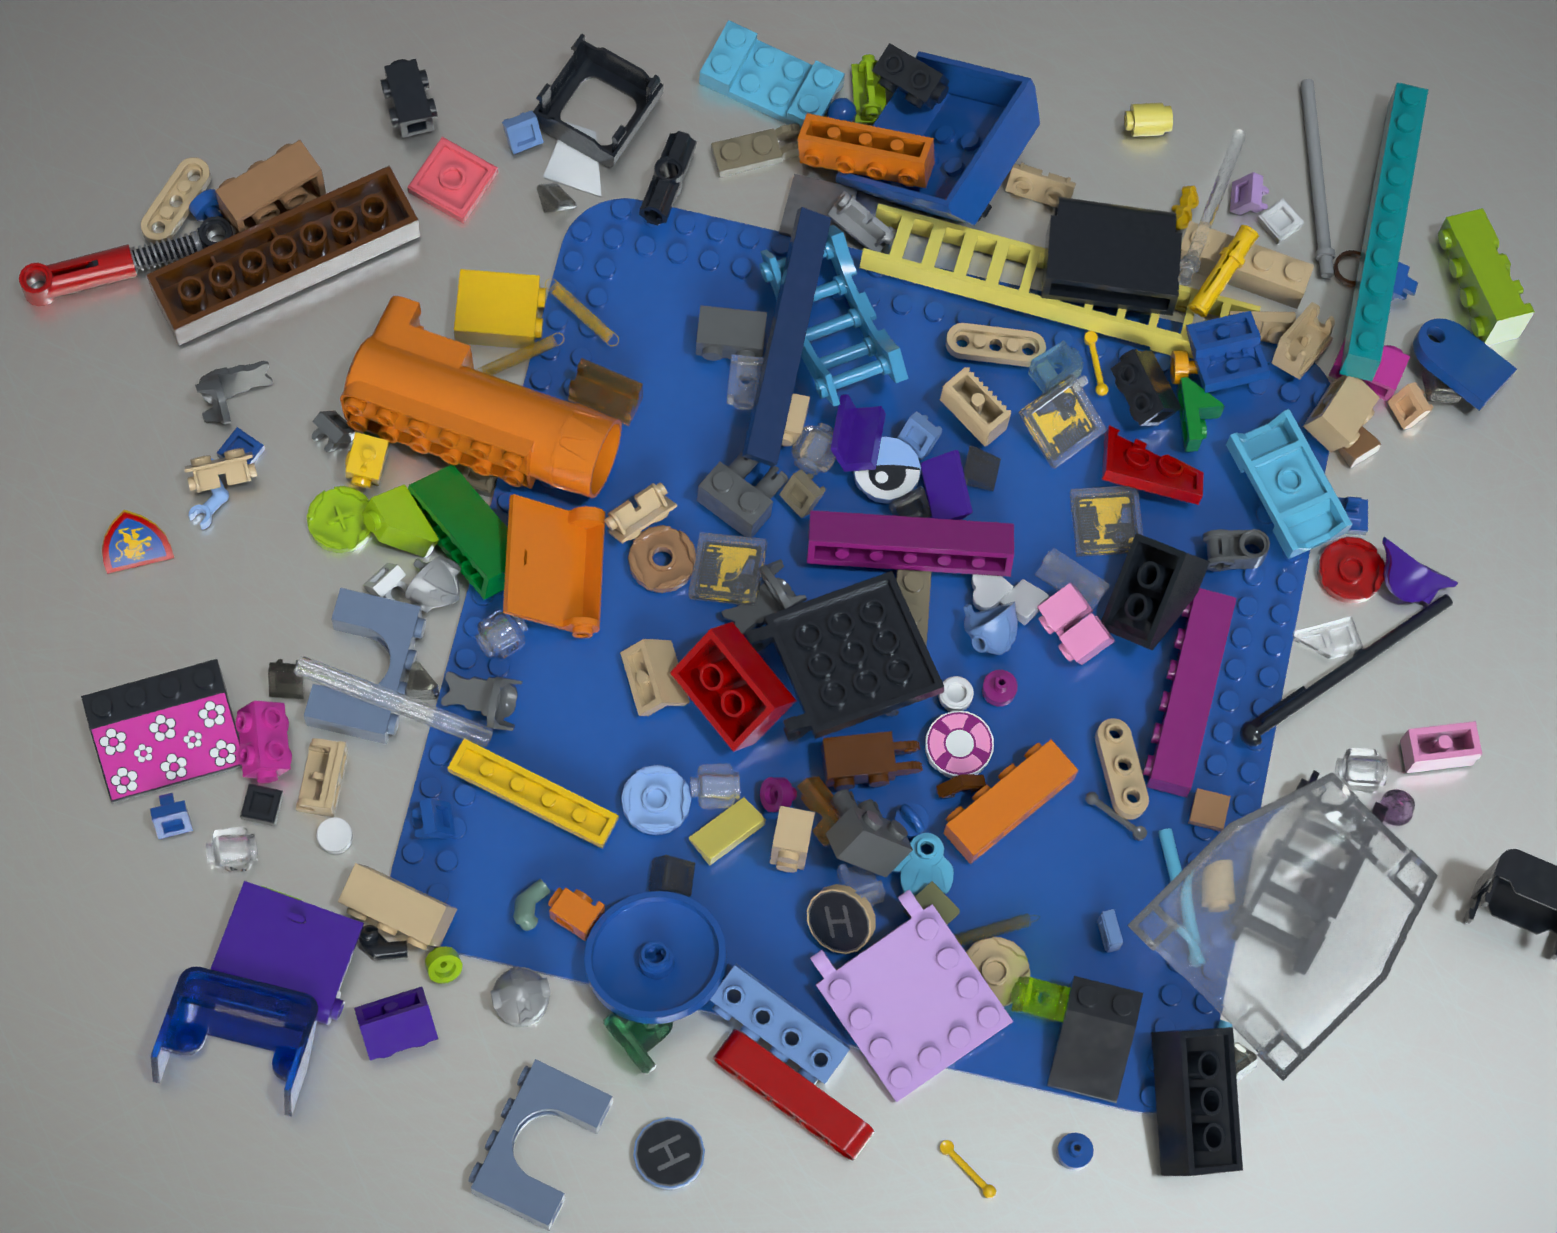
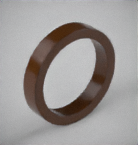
M1348 250L1342 252L1336 258L1333 270L1339 282L1346 286L1355 287L1356 280L1352 281L1344 278L1338 269V263L1344 257L1353 256L1360 259L1361 252Z

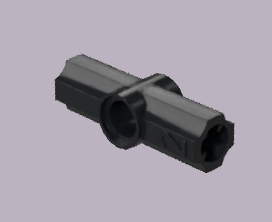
M681 131L670 133L662 155L655 163L654 175L639 211V215L647 223L657 226L661 223H666L676 197L682 191V182L697 145V141L692 139L688 133Z

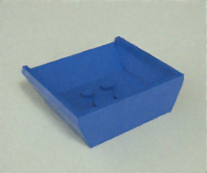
M919 51L916 59L942 73L949 80L947 85L949 90L945 99L940 104L936 103L933 110L924 104L919 109L904 99L907 94L897 89L873 126L933 138L935 164L926 188L906 186L902 183L887 180H875L871 177L853 173L846 174L840 171L836 175V183L901 206L975 226L1040 125L1036 88L1032 79Z

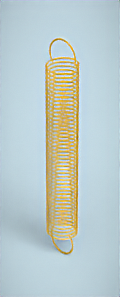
M562 285L556 286L557 288L551 293L555 297L557 296L560 302L563 301L568 309L570 308L572 312L574 311L577 314L576 316L583 320L584 323L586 322L589 325L588 327L597 335L601 334L600 338L607 343V337H610L611 334L613 335V331L605 324H601V320L593 313L591 314L589 309L580 301L578 302L575 297L571 299L570 297L573 295L568 290L566 291Z
M553 335L540 341L538 340L534 344L528 345L529 347H523L515 351V353L512 352L508 354L509 356H503L494 362L483 365V373L490 375L492 373L496 374L497 371L499 373L503 368L505 370L508 367H513L514 364H519L520 361L528 360L529 356L533 358L535 353L539 355L541 350L545 352L546 349L547 351L549 348L553 349L555 346L553 340L550 345L549 343L545 344L547 339L549 341L550 338H553ZM525 348H526V349L528 348V350L526 351L525 355H524V353H523V354H522V353L520 354V352L522 351V349H523V351H524Z

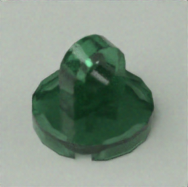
M613 1012L607 1015L603 1020V1024L628 1053L627 1055L641 1072L648 1074L657 1068L647 1052L671 1032L673 1022L657 1024L653 1028H648L649 1024L630 1020L624 1024Z

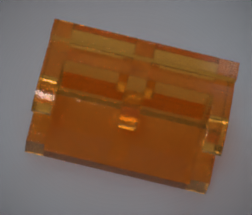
M581 358L577 367V376L575 380L570 382L568 400L619 419L621 423L629 426L643 399V384Z

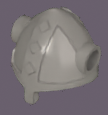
M442 555L428 563L421 561L419 558L415 560L414 566L421 571L411 581L405 592V597L420 606L421 610L426 613L431 608L448 606L459 600L460 590L457 575L461 568L451 559H446Z
M526 967L510 968V970L504 972L496 980L493 990L490 991L497 1014L506 1023L515 1027H528L538 1022L545 1014L549 1004V997L551 996L547 977L543 978L536 971Z

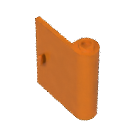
M510 495L503 602L504 614L572 632V636L576 638H590L593 636V633L600 630L605 534L604 519L606 514L604 510L585 506L568 511L519 495Z

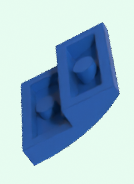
M1251 311L1186 325L1192 355L1205 393L1270 378V369L1260 346L1261 336Z

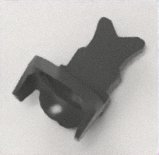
M268 361L215 369L202 376L199 384L195 385L198 393H201L205 401L213 404L212 408L202 413L204 422L231 423L226 399L234 397V394L246 392L253 387L272 385V378L266 373L270 368Z
M781 559L759 568L764 583L756 589L752 601H743L741 605L725 609L721 613L724 619L733 622L744 636L747 631L757 626H764V616L807 600L805 595L796 596L785 580L775 578L774 575L784 567Z
M451 671L446 673L445 679L450 690L442 697V705H465L468 710L481 711V714L487 717L488 728L514 730L515 725L504 721V718L512 715L516 707L518 692L514 684H522L523 681L500 676L488 677V679L474 676L469 679Z

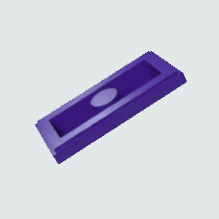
M958 450L944 453L921 463L920 466L932 518L963 520L973 513Z

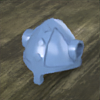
M1015 601L974 613L971 604H966L963 607L966 616L964 628L972 638V645L975 650L1002 655L1011 649V645L1016 640L1018 628Z

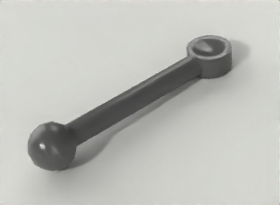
M1088 792L1086 794L1085 800L1089 805H1096L1129 829L1135 840L1141 841L1146 837L1147 830L1145 827H1136L1127 819L1120 817L1112 808L1099 800L1097 793Z

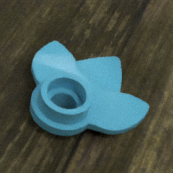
M922 833L915 836L910 843L913 851L893 870L894 872H901L900 879L903 891L910 890L916 896L933 881L944 894H947L953 883L954 872L951 863L943 856L944 846L942 841L932 833ZM928 844L933 848V852L926 855L921 852L920 847Z

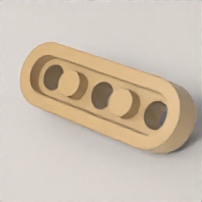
M195 157L183 160L152 203L141 221L143 236L149 243L152 242L154 245L156 240L161 243L162 239L164 241H167V238L172 240L190 214V203L196 196L204 192L210 184L211 174L205 161ZM193 175L200 176L197 181L189 180ZM175 201L182 202L181 206L179 207H173L171 205ZM157 227L165 228L162 233H154Z
M958 323L949 329L946 337L948 352L959 359L1033 367L1043 360L1046 351V343L1043 337L1036 332ZM964 340L968 345L960 347L956 342ZM991 344H997L1000 346L1001 349L999 351H993L989 346ZM1024 348H1030L1033 350L1034 354L1026 355L1023 353L1022 350Z
M1115 718L1107 719L1101 723L1096 731L1095 742L1112 806L1120 817L1130 820L1136 819L1146 810L1149 804V796L1129 726L1122 720ZM1109 731L1118 732L1120 738H1113ZM1123 762L1127 764L1129 770L1120 769L1118 763ZM1127 795H1134L1137 798V802H1130L1127 799Z

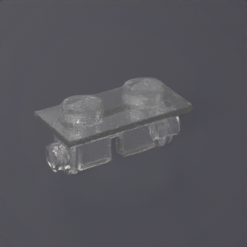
M1055 548L1047 553L1042 561L1043 564L1035 574L1058 591L1067 584L1072 583L1078 588L1093 610L1110 587L1109 583Z

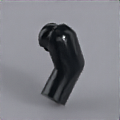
M363 926L359 942L361 947L376 960L408 958L406 940L388 942L378 932L376 926Z

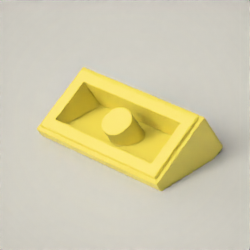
M743 797L690 836L689 840L710 866L765 825L766 819Z

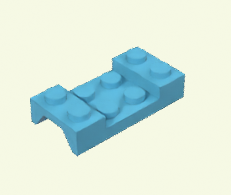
M728 20L700 71L699 84L787 125L797 123L800 129L807 113L824 116L835 94L841 91L844 85L845 73L819 61H815L811 65L757 40L758 33Z
M1290 409L1282 412L1270 423L1246 434L1234 433L1229 436L1226 446L1240 472H1246L1275 526L1273 533L1288 559L1348 533L1352 522Z

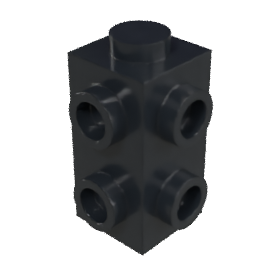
M891 43L888 44L872 70L880 78L877 82L880 86L892 93L896 89L907 94L904 99L919 109L924 104L933 110L936 103L940 104L945 99L949 90L947 86L949 80L942 73Z
M400 59L384 66L386 79H381L380 82L384 98H391L393 107L388 108L393 128L399 126L402 138L434 131L432 118L438 117L434 99H427L425 89H429L430 86L425 69L419 70L416 59Z
M1132 349L1124 353L1120 357L1121 361L1111 368L1115 377V384L1118 390L1124 394L1130 406V414L1140 426H1158L1182 409L1153 351Z

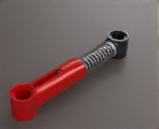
M219 216L205 219L196 231H191L189 236L187 233L184 234V237L179 234L177 239L173 236V240L167 238V241H164L162 239L161 243L156 240L154 245L150 242V246L144 244V247H141L139 245L138 249H136L134 246L131 248L129 244L49 265L31 263L21 270L19 283L25 298L30 304L38 307L46 306L56 297L137 277L140 268L144 271V267L150 269V266L155 268L156 264L161 267L162 263L167 265L168 261L173 263V260L177 261L179 258L182 259L218 243L210 241L215 235L225 236L222 239L224 240L234 234L230 223L226 219ZM37 281L45 282L40 288H31Z

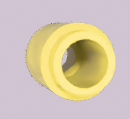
M1163 103L1131 104L1130 111H1125L1124 113L1125 130H1130L1132 137L1164 135L1165 132H1171L1173 127L1171 106H1164Z

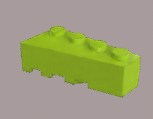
M1481 208L1446 217L1438 232V239L1442 249L1447 250L1450 259V273L1453 278H1457L1461 288V303L1465 308L1468 307L1471 315L1470 325L1473 334L1479 337L1486 345L1519 338L1535 311L1531 303H1523L1520 294H1523L1524 289L1519 279L1512 281L1510 277L1511 263L1506 254L1498 253L1499 239L1484 209Z

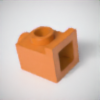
M559 887L548 903L551 907L549 910L550 919L584 941L588 938L594 924L605 913V905L598 901L593 906L591 904L593 900L587 894L578 889L572 892L566 887L564 890Z

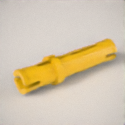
M1241 225L1228 247L1222 248L1217 264L1205 279L1193 300L1188 304L1192 312L1201 317L1208 315L1211 307L1237 268H1241L1244 265V257L1258 239L1259 235L1254 229L1247 225Z

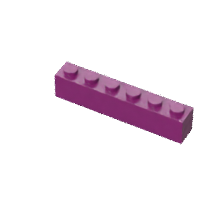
M810 510L807 563L1011 577L1014 559V524Z
M1199 588L1197 595L1181 614L1182 617L1187 619L1185 628H1178L1174 642V648L1179 649L1177 661L1171 659L1166 679L1172 680L1169 692L1163 691L1158 711L1164 712L1161 724L1155 723L1151 737V743H1155L1156 748L1154 756H1147L1143 775L1149 776L1146 785L1148 788L1182 797H1187L1192 788L1236 597Z

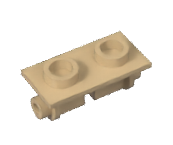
M1021 162L1020 165H1013L1005 192L1056 207L1058 196L1072 197L1076 183L1072 182L1070 177L1065 178L1050 172L1048 177L1042 175L1043 170L1024 165L1025 163Z
M237 448L225 451V458L211 460V456L206 455L190 459L191 465L185 466V473L193 471L194 475L187 478L190 491L197 490L200 493L201 491L221 487L219 474L224 473L228 485L251 481V477L257 476L255 463H247V459L253 458L252 452L245 453L244 448Z
M661 482L657 485L652 483L634 496L638 504L637 508L634 509L632 503L627 500L608 513L609 517L604 519L609 528L607 531L623 544L638 537L641 531L652 523L666 518L669 512L677 507V504L665 496L668 492Z

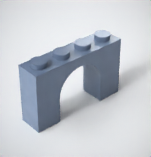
M340 588L331 619L334 630L370 638L380 643L390 655L389 669L380 683L362 692H348L313 684L304 712V719L307 726L387 744L389 735H395L398 728L400 715L395 713L398 702L404 703L407 696L409 683L404 681L407 670L413 671L415 667L417 651L413 649L416 638L422 639L424 635L426 619L422 618L420 606Z
M535 1059L531 1068L525 1066L517 1082L521 1089L516 1099H508L501 1114L505 1121L499 1132L496 1130L492 1131L485 1145V1150L489 1151L483 1164L476 1163L468 1182L472 1183V1194L550 1231L565 1201V1193L532 1178L518 1166L513 1154L516 1137L528 1122L542 1116H558L598 1134L613 1103V1096Z

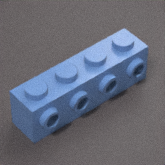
M735 963L721 982L716 993L710 999L715 1003L712 1009L728 1021L731 1017H734L741 1022L743 1026L740 1030L756 1042L762 1038L771 1044L772 1047L769 1051L785 1063L789 1059L794 1061L801 1067L798 1073L813 1084L818 1080L825 1084L850 1050L849 1045L737 963Z

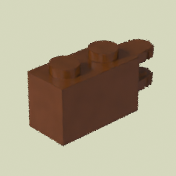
M892 731L823 738L821 752L826 787H834L835 790L839 791L853 789L855 784L869 783L870 787H882L895 780V776L919 773L923 771L920 761L896 763L895 755L912 754L920 750L919 742L914 740L893 742Z

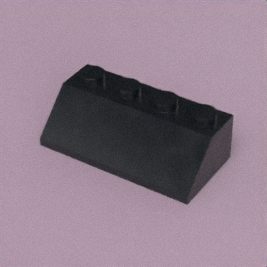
M1233 1027L1151 1032L1161 1176H1197L1243 1171Z

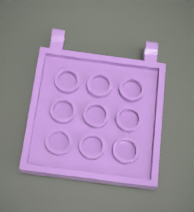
M910 890L904 892L898 899L911 916V919L836 970L823 950L810 957L824 977L816 986L896 1102L1013 1022L933 904L923 910Z

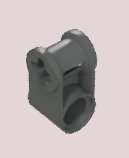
M1218 529L1207 531L1202 535L1203 542L1207 544V561H1210L1207 570L1210 571L1258 568L1265 561L1270 547L1268 536L1256 529L1231 531ZM1254 544L1258 546L1261 552L1251 554L1247 552L1245 546Z

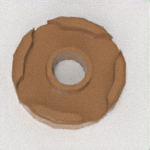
M660 525L649 527L635 538L630 548L628 562L631 574L638 584L649 591L666 593L676 591L687 584L694 574L696 553L694 544L685 533L672 529L670 526ZM661 551L667 552L672 557V561L666 566H659L654 563L653 556Z

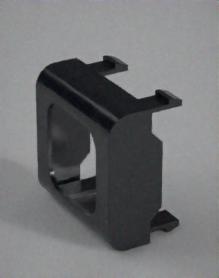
M580 34L571 47L574 53L553 84L549 85L547 83L536 97L539 100V104L533 113L536 115L539 128L542 131L602 165L613 167L662 96L664 85L660 83L661 80L656 74L653 78L649 77L642 68L604 47L597 48L585 41V35ZM587 79H599L630 96L636 103L635 113L625 127L623 125L619 126L612 137V144L600 145L594 138L563 122L560 118L562 110L580 84Z
M1518 849L1506 850L1477 880L1471 896L1474 899L1472 908L1465 914V922L1470 924L1473 921L1481 902L1482 907L1486 908L1488 906L1493 917L1536 935L1547 931L1557 934V865ZM1557 942L1551 955L1553 960L1557 958Z

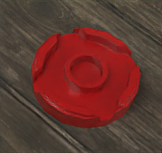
M1340 538L1324 549L1318 561L1317 576L1322 588L1331 597L1344 603L1356 604L1363 602L1376 594L1384 581L1385 562L1383 557L1381 559L1380 554L1377 552L1378 549L1372 543L1362 538Z

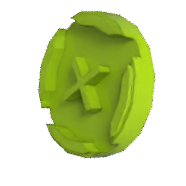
M337 486L334 489L324 490L319 493L311 502L307 513L309 533L316 544L327 551L336 553L352 552L365 545L373 534L366 527L362 515L369 502L366 495L355 488Z

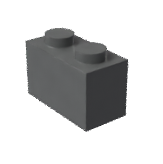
M700 305L696 355L712 361L728 358L735 359L742 364H752L755 361L762 362L767 312Z

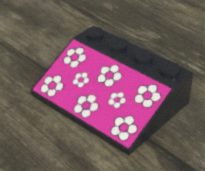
M217 659L81 696L112 804L242 768L239 762V733L236 729V722L225 681Z

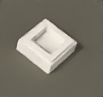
M1284 198L1257 218V222L1276 244L1282 242L1304 224V221Z

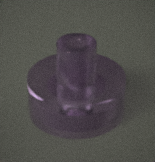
M1399 789L1389 790L1382 796L1380 804L1388 807L1384 821L1388 824L1401 826L1407 824L1412 819L1415 801L1409 793Z

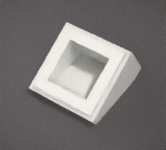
M1022 579L1000 601V604L1004 605L1015 601L1018 621L1025 626L1040 611L1037 607L1046 601L1049 595Z

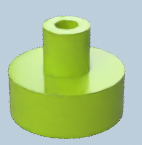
M447 946L436 947L427 955L425 968L432 981L448 983L460 975L462 962L455 949Z

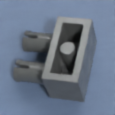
M743 448L742 452L729 466L719 461L700 483L697 501L748 540H751L771 517L773 506L771 498L788 481V477L783 471L777 474L779 468L771 466L756 486H752L744 479L759 462L743 457Z
M845 789L834 794L832 803L836 807L840 819L826 832V835L836 858L887 877L913 851L907 838V830L898 821H890L883 818L876 801L873 802L871 799L865 800L857 806L852 791L849 792V790Z

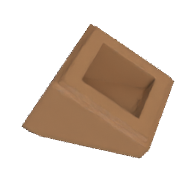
M1363 426L1358 431L1360 437L1351 447L1338 449L1350 468L1378 452L1382 445Z

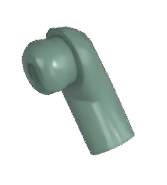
M541 879L533 883L515 899L513 918L516 924H520L522 930L529 931L536 927L538 918L534 915L535 904L550 893L549 888Z

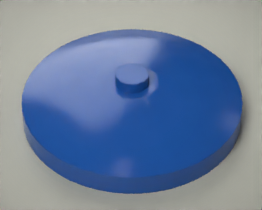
M650 891L627 897L614 904L601 915L588 936L584 962L587 978L594 994L611 1012L637 1023L663 1024L691 1015L713 997L725 975L727 950L725 938L718 921L702 904L682 894L668 891Z

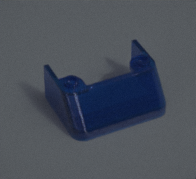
M190 967L179 976L151 1053L153 1082L160 1084L171 1053L184 1056L193 1055L201 1050L207 1035L275 1051L272 1059V1069L279 1079L287 1081L284 1088L285 1115L292 1117L308 1069L318 1020L317 1001L314 997L304 992L203 967Z

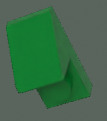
M1183 377L1180 379L1176 393L1182 407L1179 410L1184 451L1193 452L1199 450L1202 440L1207 437L1205 419L1221 417L1225 406L1210 393H1205L1204 389L1191 379Z

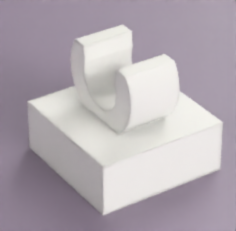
M386 563L363 585L371 595L395 600L391 596V590L397 586L402 593H405L408 588L405 582L400 581L406 574L397 564Z

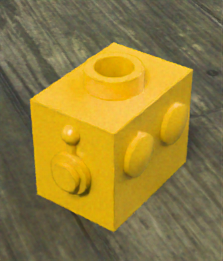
M355 432L351 451H348L345 458L346 478L351 479V484L363 488H371V485L379 486L389 449V440Z

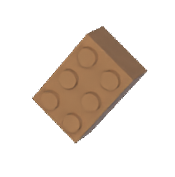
M298 140L293 144L289 143L282 146L275 155L267 160L255 162L248 168L247 172L237 178L232 177L225 180L215 192L220 212L223 218L230 223L235 235L325 195L326 189L322 169L302 141Z

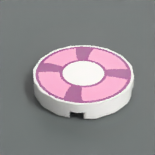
M951 711L941 715L931 724L925 738V753L930 765L950 779L960 774L978 775L988 765L994 751V738L989 726L979 716L968 711Z

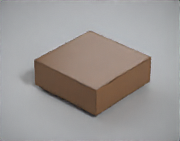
M1197 788L1188 824L1222 832L1231 796Z

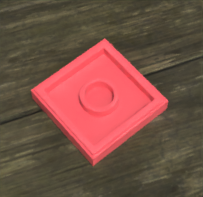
M442 137L408 185L407 190L408 193L464 224L498 174V167Z

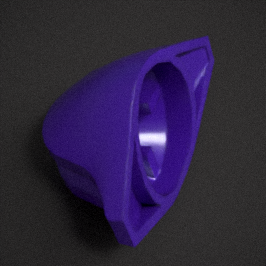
M1386 537L1383 538L1382 544L1386 551L1384 581L1388 590L1399 599L1412 603L1423 600L1430 604L1440 589L1456 587L1458 584L1457 581L1416 561Z

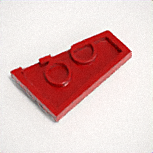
M1110 425L1108 426L1104 439L1102 480L1199 505L1203 497L1204 472L1168 454L1159 456L1145 449L1146 443L1135 439L1133 443L1119 436L1120 430Z

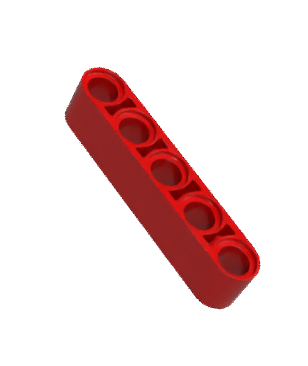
M733 1029L713 1056V1060L720 1067L849 1160H855L874 1133V1129L863 1119L739 1030Z

